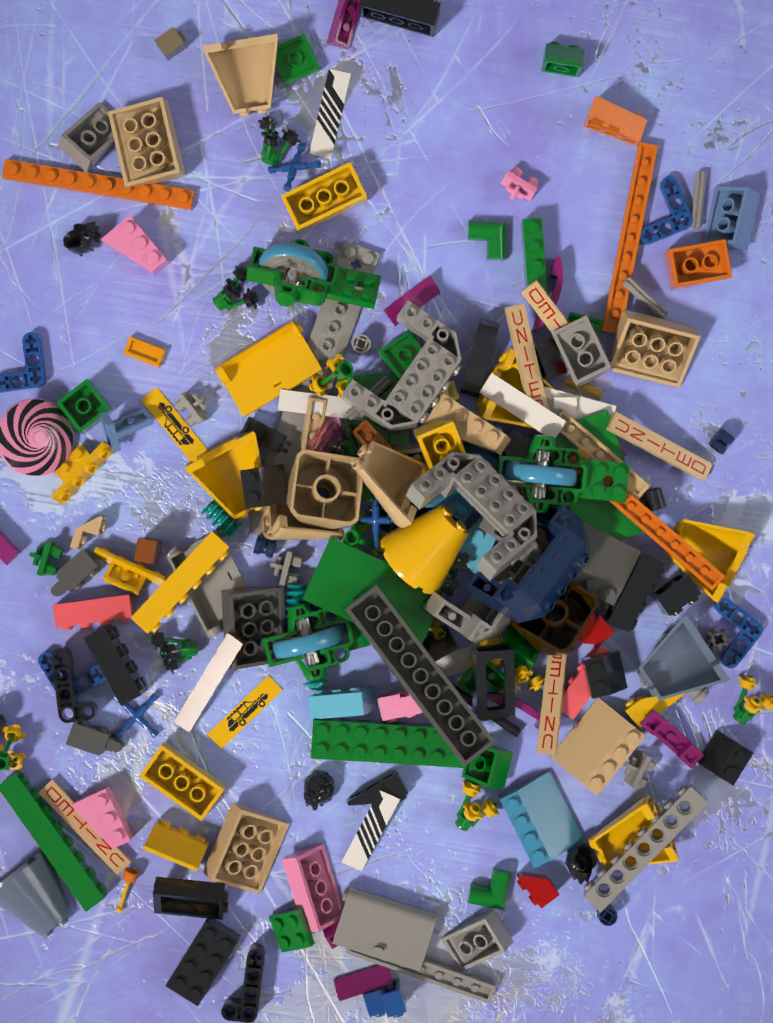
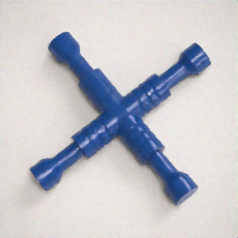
M304 143L298 144L297 154L294 155L291 164L268 167L269 174H275L279 171L282 173L288 172V180L283 187L287 192L291 190V183L295 179L297 171L307 170L311 167H321L320 160H315L311 163L301 162V154L306 147Z
M372 494V516H361L357 522L372 524V535H374L373 549H380V524H391L394 522L389 516H380L378 500Z
M152 693L149 700L143 703L137 710L129 703L122 705L123 709L130 715V718L120 730L114 733V736L120 739L123 733L137 722L155 738L159 732L153 729L142 715L149 709L151 703L158 699V696ZM115 696V697L113 698V700H114L115 702L119 703L118 700H117V698H116V696Z

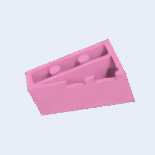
M130 215L100 239L104 244L154 275L170 264Z
M405 689L377 696L382 721L387 720V723L397 721L400 717L406 716V718H411L422 713Z
M110 785L86 795L71 804L112 849L131 841L134 837Z

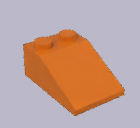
M726 239L668 249L664 253L671 291L732 278Z

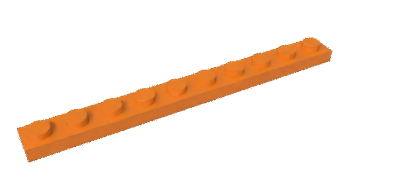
M639 142L601 332L616 334L623 310H626L629 290L622 283L627 277L633 276L658 145Z
M5 159L2 178L5 180L192 211L195 193L194 190L158 184L126 188L122 178Z
M577 448V450L582 455V459L592 460L584 452ZM574 453L568 459V462L573 463L576 460V455ZM569 466L571 469H575L580 476L581 469L579 467ZM609 475L605 476L603 484L606 487L612 485V477ZM627 491L626 503L609 501L711 591L724 579L725 576L631 493Z

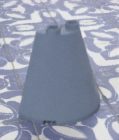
M687 614L673 627L638 667L639 670L637 671L642 681L646 680L650 686L647 689L652 697L657 696L659 701L730 680Z
M42 850L0 881V907L38 935L43 936L44 939L54 932L52 929L55 926L61 927L69 920L67 916L71 913L58 875Z

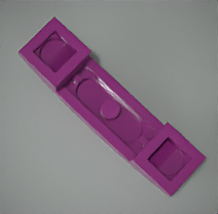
M559 256L555 257L549 277L556 279L550 296L556 305L563 283V268ZM538 314L536 315L532 332H536L544 325Z
M487 692L489 700L499 706L505 705L504 693ZM515 697V706L537 719L534 726L539 730L541 714L528 703Z
M652 710L640 722L642 727L653 736L655 735L690 768L704 756L703 752L682 732L655 710Z

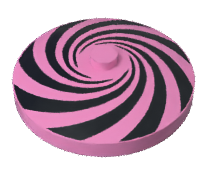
M27 399L12 405L2 415L0 419V455L10 468L28 476H44L58 470L62 463L68 460L74 444V432L70 420L57 405L42 399Z

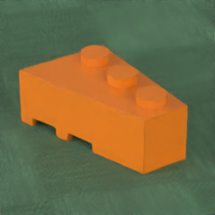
M595 95L583 127L637 146L648 120L641 114L632 113Z

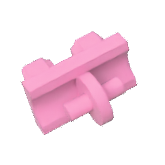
M514 167L511 171L508 170L501 184L507 187L506 190L511 193L509 199L513 200L516 196L521 200L525 198L531 201L538 189L536 188L538 180L534 177H529L527 181L520 178L523 172L517 167Z

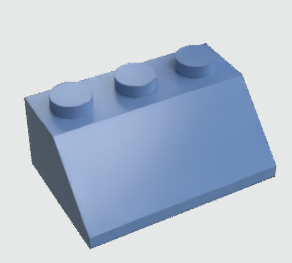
M716 186L703 243L726 239L727 249L748 250L761 194L749 187Z

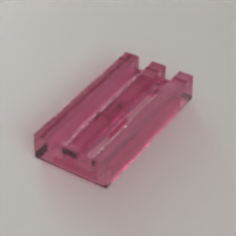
M326 417L306 448L311 451L327 453L329 445L335 442L338 437L336 434L341 432V426H338V423L333 421L331 417ZM320 440V443L318 444V446L316 447V449H314V447L316 446V444H317L318 441Z

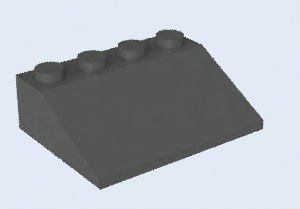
M582 520L587 532L591 556L589 562L581 568L577 578L572 582L614 606L638 560L641 550Z
M239 587L221 590L224 637L231 631L245 641L230 668L237 670L266 665L267 658L261 638L286 632L284 587ZM276 640L268 642L272 661L280 660L272 652V643Z

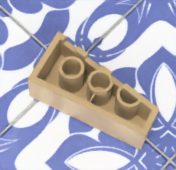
M444 393L422 425L424 426L431 422L453 420L461 442L498 455L502 454L511 440L505 433Z

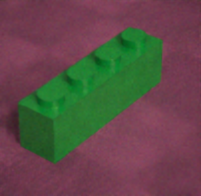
M542 217L522 219L521 235L525 287L537 279L547 292Z

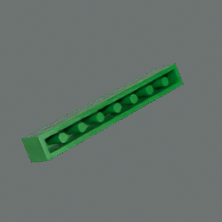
M18 771L0 784V792L86 912L105 899L108 895L106 892L107 888L103 882H99L95 877L96 872L91 866L88 867L82 852L76 850L73 839L64 833L61 822L58 819H54L51 814V808L42 802L39 791L36 788H32L29 783V777L24 772Z

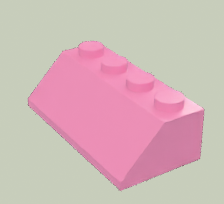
M324 844L306 848L282 858L297 909L302 908L310 932H319L339 921L343 906Z

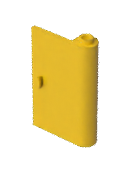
M293 320L214 368L244 418L280 396V389L291 390L322 371L321 366L301 334L304 330L298 321L296 323Z

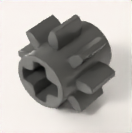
M713 627L712 632H706L709 636L705 642L711 643L710 649H714L717 646V649L721 651V646H728L726 640L730 636L723 634L725 632L724 628L718 631L717 627ZM715 635L719 636V638L721 639L720 642H717L714 639Z

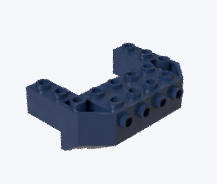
M550 504L547 513H536L537 527L554 535L555 538L521 583L517 584L508 578L502 584L493 579L489 581L478 571L467 585L474 598L517 623L545 617L548 612L554 609L557 600L566 593L569 584L577 578L579 571L589 562L591 556L587 532L581 518L563 504L560 508Z

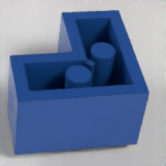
M399 978L394 980L393 985L363 994L369 1017L375 1016L377 1018L387 1013L388 1018L392 1016L393 1018H398L406 1012V997Z

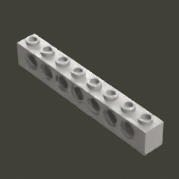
M689 783L686 786L684 784L677 791L678 795L674 799L670 798L663 807L665 809L661 813L656 812L655 818L650 820L651 823L647 827H641L637 832L638 836L633 841L630 839L624 845V850L621 854L616 853L610 860L611 864L607 868L605 866L602 867L597 873L598 877L594 881L590 880L584 886L583 897L600 913L708 804V798L694 785ZM687 801L690 805L687 809H682L679 807L680 802ZM668 815H674L676 820L669 823L665 818ZM660 829L663 833L660 836H654L652 831ZM645 842L649 845V848L642 850L639 848V844ZM628 856H633L636 861L634 863H627L625 859ZM620 870L623 874L620 877H615L612 872ZM605 883L609 886V889L601 890L599 885Z

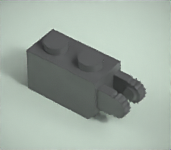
M86 548L79 551L57 571L56 577L59 581L51 588L52 595L57 597L63 595L66 591H78L85 585L83 581L88 577L93 578L99 572L98 568L101 564Z
M88 720L73 722L66 745L98 756L107 750L117 753L124 747L123 740L113 737V732L108 731V727L90 725L91 722Z

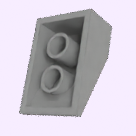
M101 102L61 135L58 147L86 173L115 145L108 115L109 110Z
M587 315L551 332L575 385L578 387L614 370Z
M494 908L476 916L441 938L460 971L506 952L513 943V939Z

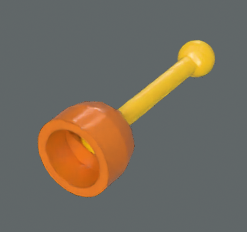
M127 867L124 869L123 880L126 882L119 906L116 907L117 913L123 911L122 906L130 883H134L138 879L139 871L134 868Z

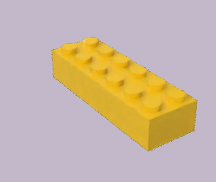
M211 532L133 614L131 619L147 634L150 631L155 633L162 625L160 620L164 616L168 619L175 611L173 607L176 603L182 604L189 596L187 592L191 587L195 590L202 583L200 578L204 574L208 576L216 568L213 564L218 559L222 561L229 554L227 551L229 546L214 532Z

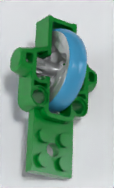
M294 239L290 243L275 244L267 249L253 246L252 257L247 267L246 280L261 283L266 290L275 295L276 302L285 307H291L296 302L320 306L324 304L325 299L374 309L381 276L338 267L334 264V256L331 253L311 249L305 240ZM328 277L333 278L331 282H328ZM354 287H361L363 290H357Z
M535 435L525 458L497 455L496 472L501 475L504 460L535 463V465L509 462L505 465L504 476L507 480L533 482V484L507 483L510 486L522 487L524 499L533 506L536 513H547L550 504L572 506L577 502L578 498L626 503L630 468L628 463L582 459V455L578 450L556 447L555 438L545 435ZM549 451L556 453V458L551 460V465L579 467L581 469L579 488L548 486L552 497L550 499H540L545 498L546 484L574 486L577 480L575 469L548 466ZM571 452L576 455V460L573 463L567 460V456ZM609 475L612 477L613 483L611 486L606 487L603 484V478ZM567 491L572 494L569 502H565L563 499V495Z
M301 603L288 608V632L261 638L269 668L295 661L306 681L324 678L326 676V667L347 661L351 650L370 646V643L353 622L338 615H335L334 620L328 621L326 619L327 610L318 609L312 611L308 603ZM313 616L316 619L315 624L312 625L314 630H311L307 617ZM343 622V623H344V626H345V630H346V634H347L348 641L345 642V643L339 644V643L342 642V640H343L342 631H341V629H340L339 626H336V625H335V626H330V625H334V624H338V623ZM276 640L272 643L273 655L280 659L272 661L268 642ZM339 648H343L345 651V655L341 659H338L335 655L336 650ZM317 650L319 654L325 656L324 662L319 663Z

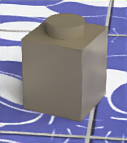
M174 27L154 40L167 61L186 49L184 43L186 38L180 30L176 32Z

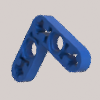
M672 176L665 177L659 186L671 217L651 224L641 230L640 242L644 245H651L685 231L693 223L692 215L679 183ZM666 181H668L669 184L673 183V186L671 188L673 193L677 191V194L672 195L670 198H668L667 196L671 194L670 189H665L664 187L666 185ZM674 198L679 199L681 207L673 208L671 200ZM681 216L684 219H688L686 226L683 223L676 226L678 230H675L674 223L679 222ZM664 223L669 224L671 227L670 233H663L660 229L661 225ZM653 227H656V231L660 237L658 238L657 234H655L650 238V241L648 240V238L644 239L643 236L646 234L645 231H647L648 233H652L655 231Z
M28 332L23 336L22 344L26 371L1 374L0 381H8L9 385H1L0 393L40 388L45 385L46 372L43 348L38 334ZM31 336L34 339H36V342L33 343L34 349H38V352H28V349L32 350V345L27 343V340H30ZM32 355L39 357L37 365L30 364L29 359ZM31 368H41V371L37 370V375L41 377L38 384L32 381V378H35V371H31ZM16 376H20L23 379V383L19 387L13 384V379Z
M723 597L720 602L724 603L726 601V607L732 610L729 616H726L729 613L727 610H719L721 606L717 602H714V609L740 631L722 653L720 660L723 666L735 668L761 636L763 627L756 619L730 599ZM737 612L743 614V620L740 623H736L733 620V616ZM746 622L752 626L757 625L756 630L758 631L757 633L752 632L750 634L751 629L747 626H744V628H742V626L746 624ZM740 639H744L747 643L746 648L742 650L737 648V641ZM732 648L735 651L741 653L739 656L735 654L732 658L734 662H729L727 664L728 660L726 659V656L728 655L731 657L734 653L733 651H731Z
M46 651L39 655L38 663L55 690L53 669L49 672L50 664L43 662L45 655L49 657L52 652ZM98 664L75 677L76 689L79 691L77 696L106 679L104 674H102L103 677L97 676L92 679L91 676L97 673V668L101 670ZM61 670L60 672L63 675L62 679L67 680V672L65 670ZM81 677L88 679V687L82 688L79 685Z

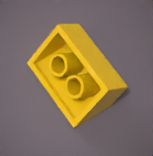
M453 420L431 422L413 430L429 470L452 452L466 453Z
M157 820L143 850L197 872L210 842L200 834H196V836L190 834L186 828H176L171 826L169 821Z

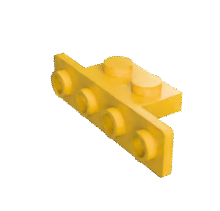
M102 441L90 453L82 444H79L71 452L68 460L62 463L58 470L54 471L63 483L51 497L60 504H65L105 460L113 453L111 446Z
M95 547L94 549L95 558L110 564L103 577V581L138 596L146 580L159 586L166 581V577L159 571H151L143 564L130 562L126 557L114 555L106 548L100 549Z

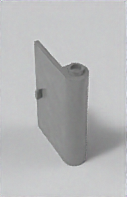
M219 531L214 532L225 543ZM206 537L183 549H180L178 546L168 551L170 555L167 556V559L174 571ZM227 549L229 554L222 561L218 559L213 564L216 568L208 576L204 574L200 578L202 583L195 590L191 587L187 592L189 595L187 598L208 639L223 632L221 590L248 587L229 549Z
M351 886L349 889H345L342 900L345 903L332 944L420 972L435 927L437 914Z

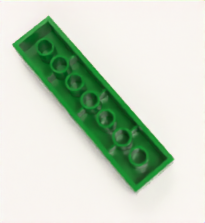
M341 718L313 719L312 759L465 768L431 724L387 723V721Z

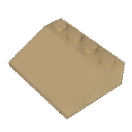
M159 97L108 111L126 188L166 182L186 176L169 101L164 97Z
M624 309L617 326L609 360L614 369L612 371L680 388L701 336L695 327Z
M598 697L559 744L557 756L551 755L550 757L598 796L646 735Z
M232 802L203 870L204 874L210 881L225 883L228 886L260 894L290 824L250 806Z

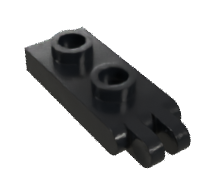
M250 416L241 431V434L254 431L257 443L276 453L280 451L287 453L288 449L282 447L283 444L287 446L292 444L286 440V435Z

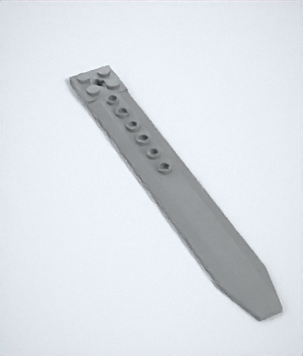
M344 241L336 265L353 269V266L350 264L359 261L361 268H357V271L374 274L380 253ZM354 287L357 290H363L361 287ZM325 299L324 304L320 307L307 343L322 368V371L315 375L328 377L332 374V370L326 365L327 360L333 359L336 354H341L344 357L361 306ZM312 377L291 389V391L318 394L309 388V384L312 383ZM336 377L328 381L329 387L325 390V395H330ZM283 411L277 431L286 435V440L292 444L291 446L283 444L282 447L288 449L287 453L282 451L276 453L269 449L263 467L284 464L285 478L289 481L295 458L300 452L305 414ZM264 508L258 511L252 509L250 532L253 534L264 536L262 529Z

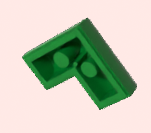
M468 220V240L487 241L486 260H506L507 221Z
M488 660L486 662V684L495 693H498L504 688V673ZM472 666L456 679L457 683L469 694L472 693Z
M493 868L490 886L471 883L467 903L505 910L512 871Z

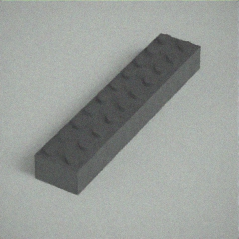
M372 585L343 608L461 764L466 766L496 742L377 585Z

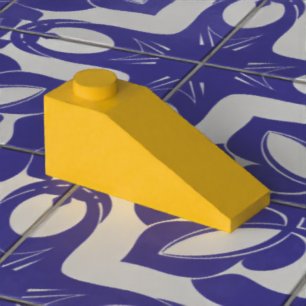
M685 693L660 701L657 696L652 697L651 694L639 696L636 699L632 697L625 703L626 706L623 709L640 729L642 728L640 722L652 710L660 714L685 695Z

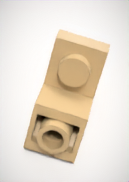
M99 516L76 528L70 548L81 549L82 546L84 547L87 541L86 532L97 536L101 535L102 532L104 533L108 524L106 517Z

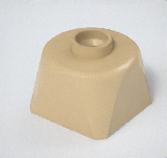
M305 449L300 451L295 458L287 488V505L293 516L303 525L321 530L342 528L356 523L359 519L363 480L352 468L358 458ZM316 488L327 490L329 498L321 497L317 493Z

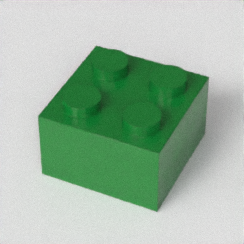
M89 379L84 380L56 402L78 432L82 434L88 432L101 421L99 414L106 411L108 414H111L114 411Z

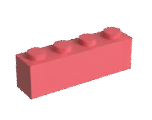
M132 594L53 605L56 628L62 627V630L74 629L73 625L80 624L81 628L91 627L92 623L100 622V625L111 624V620L117 619L119 623L129 622L135 613Z
M593 645L588 654L589 656H594L610 651L603 645ZM582 661L576 668L578 670L574 676L571 675L565 682L562 712L572 720L590 698Z

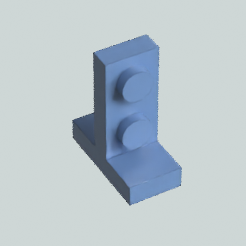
M145 407L112 421L107 411L99 414L106 440L114 453L121 450L120 438L153 425V420Z

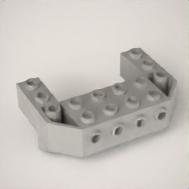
M409 300L397 315V322L421 337L426 343L390 395L384 401L353 379L341 395L343 401L373 420L376 426L389 433L417 428L419 423L423 424L429 415L427 413L431 407H435L440 399L438 397L442 391L445 392L451 384L449 382L453 375L456 376L462 368L460 366L462 359L456 332Z
M452 452L413 482L406 497L420 510L440 493L446 498L457 490L503 536L498 544L482 556L476 566L491 581L507 566L513 565L537 538L536 510L480 455Z
M485 518L483 519L479 528L500 542L503 536ZM534 541L530 548L513 565L507 566L493 580L502 584L508 578L520 584L543 554L542 547ZM434 592L423 607L433 616L474 643L501 636L511 621L510 618L477 600L472 595L463 608L460 609Z

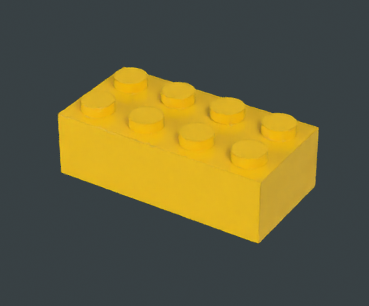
M351 162L281 195L298 234L368 201Z
M166 742L159 747L139 775L143 780L201 821L226 788L225 784Z

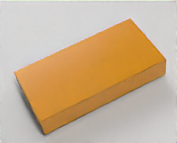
M130 336L123 354L160 368L167 350Z

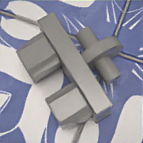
M188 390L178 396L179 399L174 406L180 412L188 409L191 414L185 419L189 426L200 424L210 418L205 412L208 409L204 403L208 399L206 395L200 398L197 393L192 394Z
M287 551L284 565H281L283 557L277 556L276 563L270 562V567L275 568L273 575L279 576L280 569H282L279 585L282 586L297 584L299 575L289 573L290 566L301 568L303 560L302 557L294 554L293 551Z
M639 750L636 757L632 756L630 762L625 761L623 764L627 767L624 772L626 776L623 781L635 789L637 787L645 788L648 778L643 775L646 770L654 771L657 764L650 756Z

